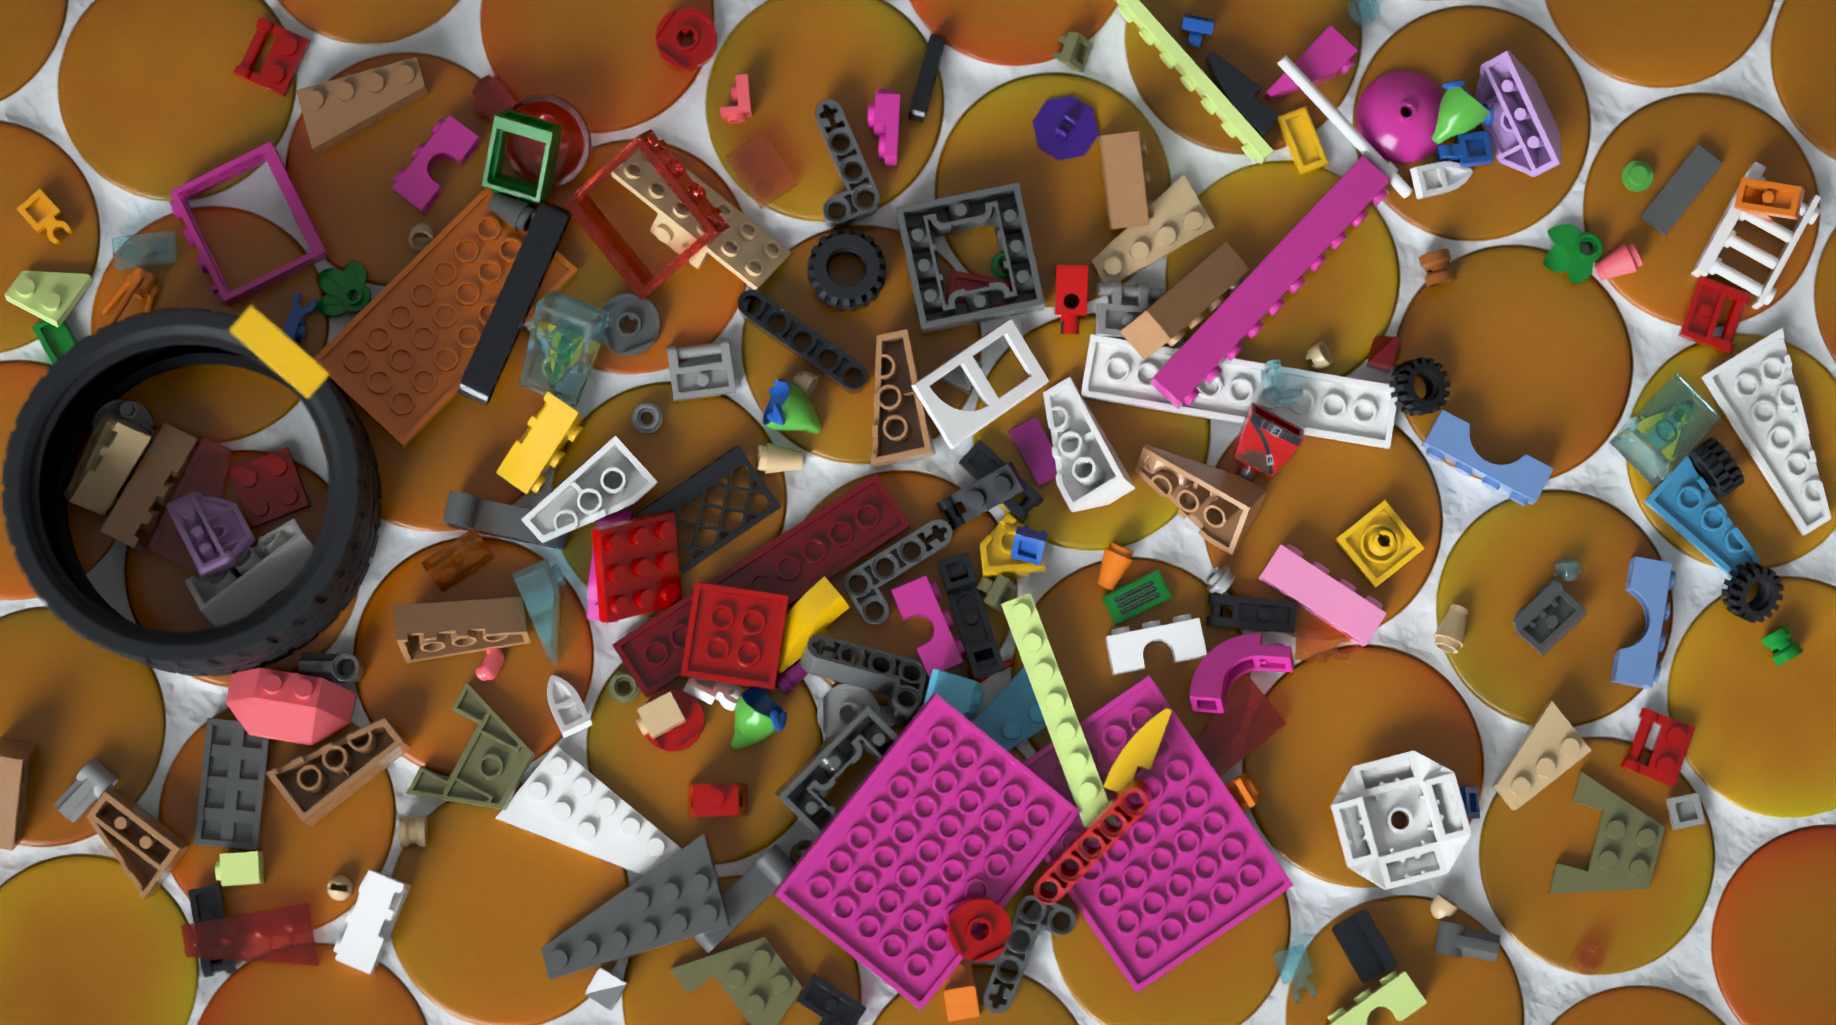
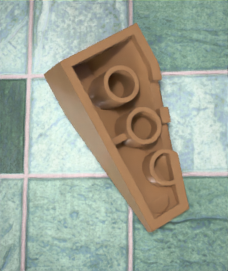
M1147 444L1142 449L1135 472L1161 497H1168L1180 509L1177 513L1183 519L1188 517L1200 529L1198 533L1206 541L1230 555L1236 552L1257 518L1267 493L1264 489L1241 476Z

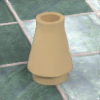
M767 443L766 446H758L757 470L764 471L765 474L802 470L803 451H794Z
M1455 604L1450 605L1449 611L1433 635L1436 648L1447 653L1456 654L1459 648L1463 647L1466 617L1468 614L1466 608Z

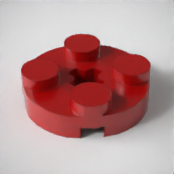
M686 8L670 11L661 19L657 26L656 46L659 54L669 66L675 69L689 72L695 71L707 64L716 52L718 36L711 18L701 10ZM689 32L693 33L692 40L694 43L692 45L687 44L685 47L680 45L681 39L679 35L681 33L687 35Z
M664 689L650 697L646 704L671 692L686 722L678 728H673L654 739L651 738L649 733L645 736L651 744L667 752L683 751L694 745L700 738L705 726L704 712L700 703L693 695L679 689Z
M971 897L960 902L948 914L946 934L950 945L959 955L976 962H985L994 959L1005 949V944L1011 934V922L1006 911L988 897ZM977 921L980 924L986 923L987 925L983 929L984 935L982 937H978L976 933L971 934V929L974 928L973 924Z

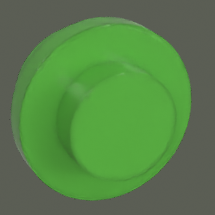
M1643 161L1630 162L1622 171L1623 184L1633 192L1646 190L1653 182L1651 167Z

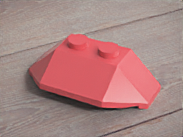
M256 668L232 674L226 705L249 735L313 745L331 736L341 728L344 729L351 725L357 694L324 678Z

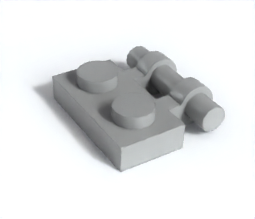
M1121 281L1098 282L1096 287L1097 295L1108 296L1109 303H1099L1096 306L1095 335L1125 338L1120 331L1148 308V299L1157 300L1159 298V288L1148 287V284L1136 283L1133 286L1122 285ZM1122 297L1134 298L1135 306L1121 305Z

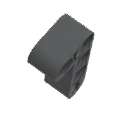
M826 99L816 106V125L845 191L826 200L823 206V217L829 227L841 229L874 215L879 209L880 197L842 107L835 100ZM826 110L834 114L836 128L832 131L829 120L824 118V111ZM837 138H846L850 142L849 147L843 151L836 150L832 144ZM849 166H858L862 170L861 176L856 179L848 178L845 175V170ZM862 194H870L875 201L870 207H862L857 203L858 197ZM841 206L845 209L846 214L841 219H833L828 214L830 208Z
M449 491L443 523L449 527L566 550L570 533L568 532L542 544L521 520L532 509L483 500L463 492Z
M936 519L927 523L846 575L844 580L845 591L866 624L878 627L883 625L889 617V606L880 592L881 588L950 545L952 541V528L946 521ZM933 528H937L939 531L945 530L944 541L940 542L938 539H934L929 543L931 550L927 552L925 544L919 536L924 535L926 541L933 536ZM907 544H916L921 550L920 556L913 560L908 559L903 555V548ZM880 561H890L894 565L893 573L889 576L879 575L876 571V566ZM855 577H862L867 581L868 586L861 593H855L849 587L850 581ZM878 603L884 608V614L881 618L873 620L867 616L866 609L870 604Z
M817 634L809 638L800 659V664L807 673L889 695L886 709L889 720L894 724L902 726L911 722L922 700L926 670L923 664L915 659L826 635Z
M776 844L771 847L723 895L731 927L694 937V939L709 954L774 892L795 866L793 861Z
M1029 895L1020 900L1011 921V934L1005 944L1006 947L997 958L984 992V1005L989 1011L999 1014L1009 1009L1040 929L1055 935L1069 934L1076 925V917L1072 910L1057 903L1043 904L1038 901L1035 895ZM1033 900L1040 905V914L1035 919H1029L1023 914V905L1027 901ZM1057 912H1065L1070 917V925L1067 929L1058 930L1054 927L1052 920ZM1023 930L1029 935V943L1025 948L1019 949L1012 944L1011 937L1015 931ZM1012 960L1017 964L1018 973L1015 977L1008 979L1002 976L1000 973L1002 962ZM997 977L1003 983L1013 984L1011 991L1006 987L1003 991L1002 997L1007 999L1005 1005L999 1004L997 1008L992 1007L993 1001L989 999L990 993L996 994L1000 985L993 984Z

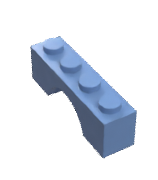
M1443 409L1438 413L1421 445L1427 449L1426 454L1431 458L1441 462L1443 459L1454 463L1453 468L1466 476L1474 474L1482 478L1481 483L1494 491H1498L1500 488L1510 493L1509 498L1522 506H1526L1527 503L1533 505L1537 502L1554 470L1527 454L1519 460L1505 465L1493 464L1484 460L1476 453L1471 444L1470 424Z
M1636 556L1629 560L1625 591L1633 595L1641 604L1645 616V625L1640 638L1632 646L1615 651L1610 683L1644 689L1653 687V682L1658 683L1661 665L1656 664L1658 651H1663L1666 634L1661 633L1663 621L1668 620L1671 603L1666 602L1668 590L1673 589L1676 573L1671 571L1672 563Z

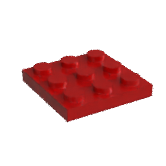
M662 511L592 528L600 622L611 623L671 607L682 600L675 512Z
M695 582L680 676L775 690L789 596Z

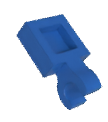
M1489 131L1459 134L1456 138L1457 144L1438 146L1439 151L1435 152L1437 162H1453L1460 159L1461 168L1488 165L1494 161Z
M298 292L293 297L292 311L289 312L283 329V333L296 345H298V342L303 343L307 334L308 326L304 325L305 317L314 313L318 307V300L312 297L308 307H301L302 295Z

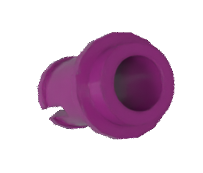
M800 659L783 673H777L776 686L785 695L789 692L793 693L795 691L793 688L809 674L802 668Z

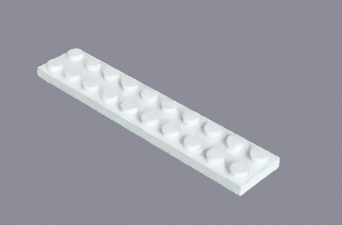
M1090 335L1081 396L1083 398L1243 424L1249 406L1253 402L1304 430V435L1386 449L1390 448L1396 414L1394 402L1398 398H1391L1390 393L1395 392V387H1389V384L1235 358L1230 361L1226 358L1219 366L1222 371L1211 383L1205 381L1198 388L1201 394L1190 406L1184 403L1177 409L1151 385V382L1158 371L1179 349L1162 346L1143 360L1127 340Z

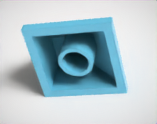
M933 669L924 704L935 692L969 720L976 715L977 708L980 709L982 707L985 692L982 690L983 685L977 681Z

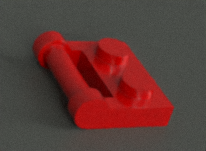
M259 17L255 25L257 27L256 33L241 64L236 66L233 74L282 97H286L311 41ZM268 34L276 36L260 73L257 74L251 71Z
M1699 276L1678 336L1708 346L1718 352L1731 355L1734 349L1732 342L1744 307L1749 305L1751 295ZM1725 298H1728L1733 303L1721 338L1713 336Z
M1641 708L1638 716L1641 720L1627 758H1623L1621 768L1675 787L1696 727L1666 717L1650 709ZM1654 723L1659 725L1660 729L1645 766L1639 763Z

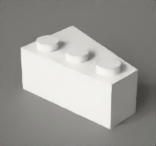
M368 870L360 885V894L356 905L353 904L348 913L346 922L349 923L345 934L341 933L335 944L334 951L337 952L335 960L366 973L374 974L411 885L380 872Z

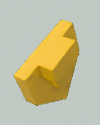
M1009 512L1000 520V523L990 535H987L980 543L983 577L998 576L1000 574L1008 579L1030 577V573L1046 571L1045 557L1041 566L1011 558L1015 532L1018 526L1024 527V525L1018 522V519Z

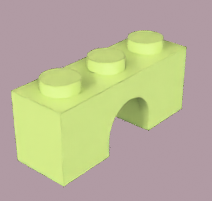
M1392 970L1379 980L1382 985L1371 992L1367 988L1355 996L1353 1000L1356 1004L1347 1010L1342 1006L1327 1016L1330 1022L1326 1025H1367V1018L1370 1012L1381 1006L1389 1009L1397 1021H1402L1427 1002L1405 971L1397 974L1395 970Z

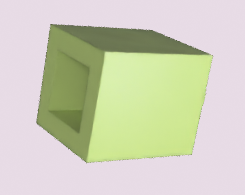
M263 852L220 854V861L215 862L216 879L221 880V886L226 887L264 884Z

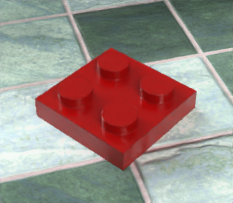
M288 447L229 469L251 529L311 506Z

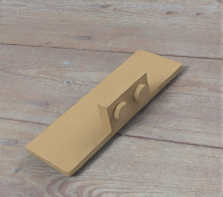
M649 138L644 139L611 173L613 178L658 213L649 231L696 269L706 261L710 254L748 286L757 290L791 254L786 247Z

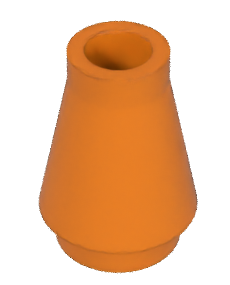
M1110 542L1109 547L1104 549L1099 578L1096 584L1113 591L1120 578L1133 562L1131 557L1134 551Z

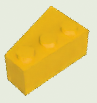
M549 392L542 399L546 403L536 417L533 415L527 423L529 427L520 440H516L496 472L500 478L529 498L533 492L538 494L548 480L544 477L551 466L555 469L559 466L566 455L563 449L569 441L574 443L584 429L581 426L583 419L580 414Z

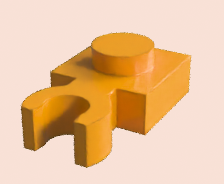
M40 188L16 209L39 234L46 228L49 240L57 246L61 244L55 237L58 229H64L70 235L73 233L67 223L56 220L62 212Z

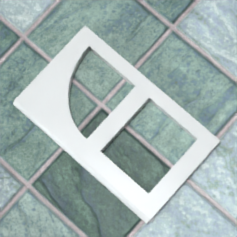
M1008 319L911 386L947 445L953 449L1049 383V380L1012 319ZM1004 335L1029 377L998 397L973 356ZM961 365L985 407L977 411L958 410L938 398L930 388V385Z

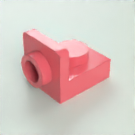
M748 74L735 75L736 84L730 85L732 103H738V106L720 107L721 119H727L728 123H742L746 121V117H753Z

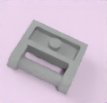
M729 337L719 339L720 342L679 348H676V345L667 346L674 402L736 393ZM718 354L722 356V362L679 368L678 360Z

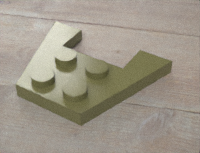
M466 682L452 710L478 724L448 780L421 766L406 794L506 810L535 753L477 691Z
M1580 771L1572 802L1601 810L1587 870L1556 863L1548 894L1650 888L1665 827Z
M766 937L670 969L688 995L715 976L750 1025H778L803 989Z

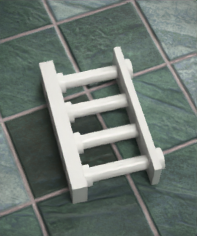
M1755 161L1748 168L1743 178L1766 181V178L1762 176L1766 167ZM1738 187L1691 274L1697 278L1699 276L1705 278L1708 273L1711 275L1716 273L1756 295L1757 297L1751 306L1755 310L1759 309L1763 304L1769 305L1777 292V289L1773 286L1807 223L1811 225L1814 223L1821 211V208L1817 207L1822 197L1815 195L1807 204L1802 202L1799 212L1801 216L1793 231L1775 221H1769L1735 209L1734 205ZM1745 219L1785 241L1786 244L1779 257L1777 258L1736 235L1737 232L1732 230L1737 220L1743 221ZM1723 246L1726 248L1731 246L1771 268L1764 284L1762 285L1722 263V258L1718 257Z

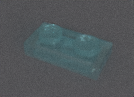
M174 230L111 238L114 268L117 271L134 269L135 267L142 268L179 263L176 232Z

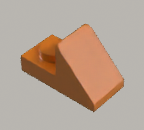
M1741 177L1734 208L1769 221H1773L1774 217L1798 220L1805 189L1802 186Z
M964 957L942 984L948 1022L980 1016L971 961Z

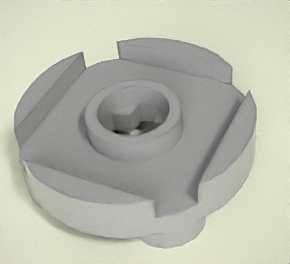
M845 683L837 685L828 691L820 701L817 711L818 723L826 738H829L845 722L844 718H840V712H845L846 706H852V710L855 712L865 703L880 717V707L873 694L867 689Z

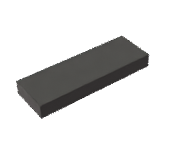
M1698 144L1640 218L1662 236H1665L1723 163Z

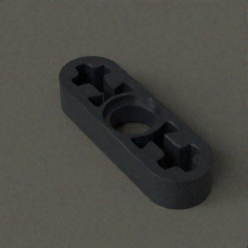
M933 33L930 35L908 115L910 120L924 122L946 42V37Z

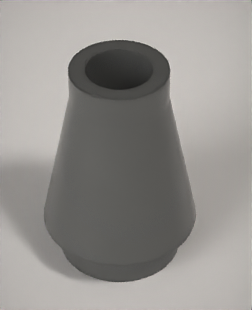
M498 192L492 196L488 204V209L494 211L515 231L521 230L526 232L537 212L532 208L531 203L507 197Z

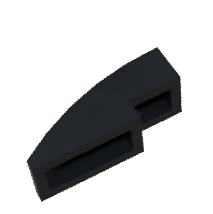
M1211 50L1207 56L1206 64L1215 86L1264 139L1276 123L1279 115L1256 98L1261 90L1260 85Z

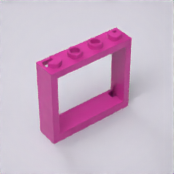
M271 141L169 191L173 198V201L169 202L173 213L177 219L182 217L187 228L183 229V233L190 246L196 244L201 254L196 257L198 264L204 274L210 273L214 281L210 285L212 292L218 301L223 299L228 306L330 257L276 147ZM267 162L312 252L231 291L187 201Z

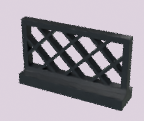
M737 445L634 514V516L638 518L662 511H676V530L678 524L696 527L692 545L677 542V546L691 549L689 562L679 568L681 576L781 507L741 447ZM742 465L746 467L751 475L749 488L731 485L733 471ZM728 476L727 484L719 483L720 480ZM754 480L761 489V491L752 489ZM713 485L726 487L722 506L705 502L707 489ZM730 488L748 492L744 510L726 507ZM702 493L701 502L692 500ZM751 493L765 495L771 506L761 513L748 511ZM686 503L700 505L697 523L678 520L680 509ZM704 506L722 509L718 527L700 524ZM725 510L743 513L741 527L735 531L722 528ZM747 514L755 516L746 523ZM699 528L717 531L715 544L710 548L696 546ZM721 532L730 533L720 540ZM695 549L704 551L694 558Z

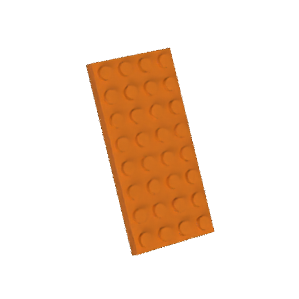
M487 187L313 358L315 362L330 374L328 379L402 448L458 394L457 390L528 232V230L526 232L521 230L515 231L494 211L488 209L489 201L494 193ZM558 251L554 255L523 327L578 273V269Z

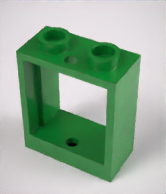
M507 108L494 116L481 186L491 188V192L494 194L498 192L504 196L514 195L520 197L521 201L531 204H538L548 198L551 194L563 125ZM509 132L546 143L538 184L501 173Z

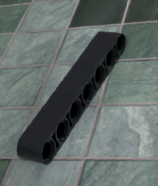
M541 201L457 390L458 394L488 405L572 215L571 211L547 201Z

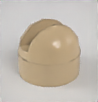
M426 223L415 224L409 232V244L416 250H423L434 239L433 229Z
M1318 342L1311 346L1306 353V360L1312 359L1313 361L1310 365L1311 368L1322 369L1333 363L1332 355L1323 342Z
M799 371L792 379V383L798 386L807 397H810L817 386L819 376L810 371Z
M334 876L327 884V892L334 900H346L353 893V883L346 876ZM332 884L347 885V892L331 890Z
M1437 893L1431 903L1432 915L1440 920L1450 919L1459 908L1452 900L1440 893Z

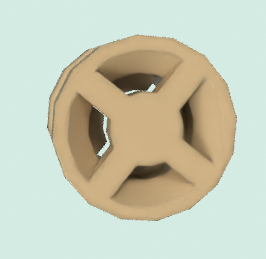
M419 815L417 819L400 816V847H408L410 844L427 847L428 822L426 815Z

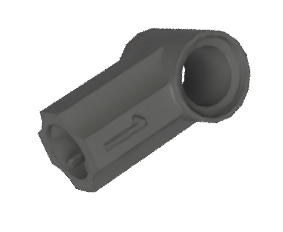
M301 653L298 672L302 675L324 678L330 682L356 683L365 674V664L358 656L349 653ZM347 660H352L355 664V670L353 674L345 677L342 673V665Z
M1439 921L1433 952L1459 958L1466 956L1495 962L1500 946V935L1467 929V926Z

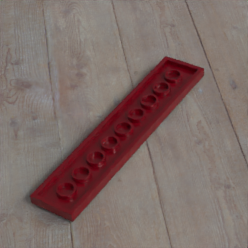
M874 474L706 584L789 596L788 606L802 598L824 576L827 580H830L910 528L911 525L878 475ZM693 592L612 644L646 698L680 677Z

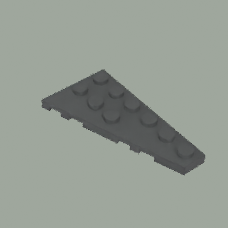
M703 834L542 947L541 950L549 979L553 980L731 927L707 834Z

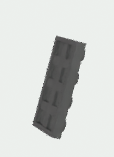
M207 718L194 845L259 850L271 739L249 735L239 721Z

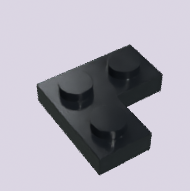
M815 974L811 976L796 1000L823 1018L819 1025H857L867 1009Z

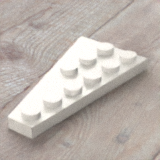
M1780 328L1701 378L1801 535L1804 536L1832 518L1823 483L1819 478L1815 452L1811 447L1808 435L1810 433L1798 386H1796L1793 377L1790 355H1788L1785 346L1783 328Z
M557 745L512 797L506 810H502L496 817V819L642 875H646L682 849Z

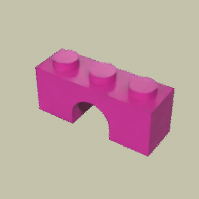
M451 115L446 120L440 119L431 131L433 135L426 145L422 143L417 147L412 155L414 159L407 169L401 168L392 181L394 183L392 189L395 194L424 216L444 192L441 186L431 179L433 165L441 159H451L464 167L482 144L476 134Z
M925 575L891 590L903 622L914 617H923L929 620L934 628L932 639L927 644L916 648L928 679L931 678L933 669L947 672L963 665L962 657L967 654L960 638L954 640L949 628L953 627L954 624L948 610L941 611L937 599L941 598V594L935 581L929 582Z

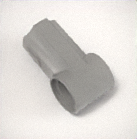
M96 758L90 760L76 776L77 780L54 804L58 811L73 823H76L99 800L104 791L113 789L119 781Z

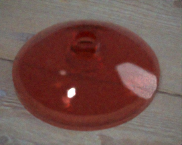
M550 94L532 95L513 106L511 109L513 111L563 125L552 187L566 184L576 178L587 165L592 146L589 127L580 111L567 100ZM509 132L505 151L506 159L522 178L535 184L539 183L546 143Z

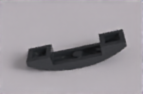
M968 552L938 561L954 618L975 680L1005 671L980 591L977 588V580Z

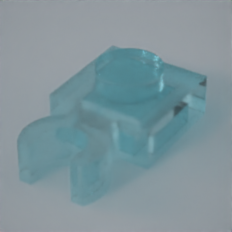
M1303 943L1272 954L1282 983H1293L1291 996L1295 1003L1301 1002L1298 992L1304 987L1309 990L1312 998L1316 997L1317 993L1314 985L1307 982L1305 977L1314 972Z

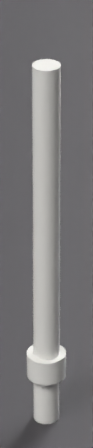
M1287 55L1282 57L1277 64L1364 157L1390 179L1389 183L1403 198L1410 195L1413 189L1397 173L1398 169L1391 161H1385Z

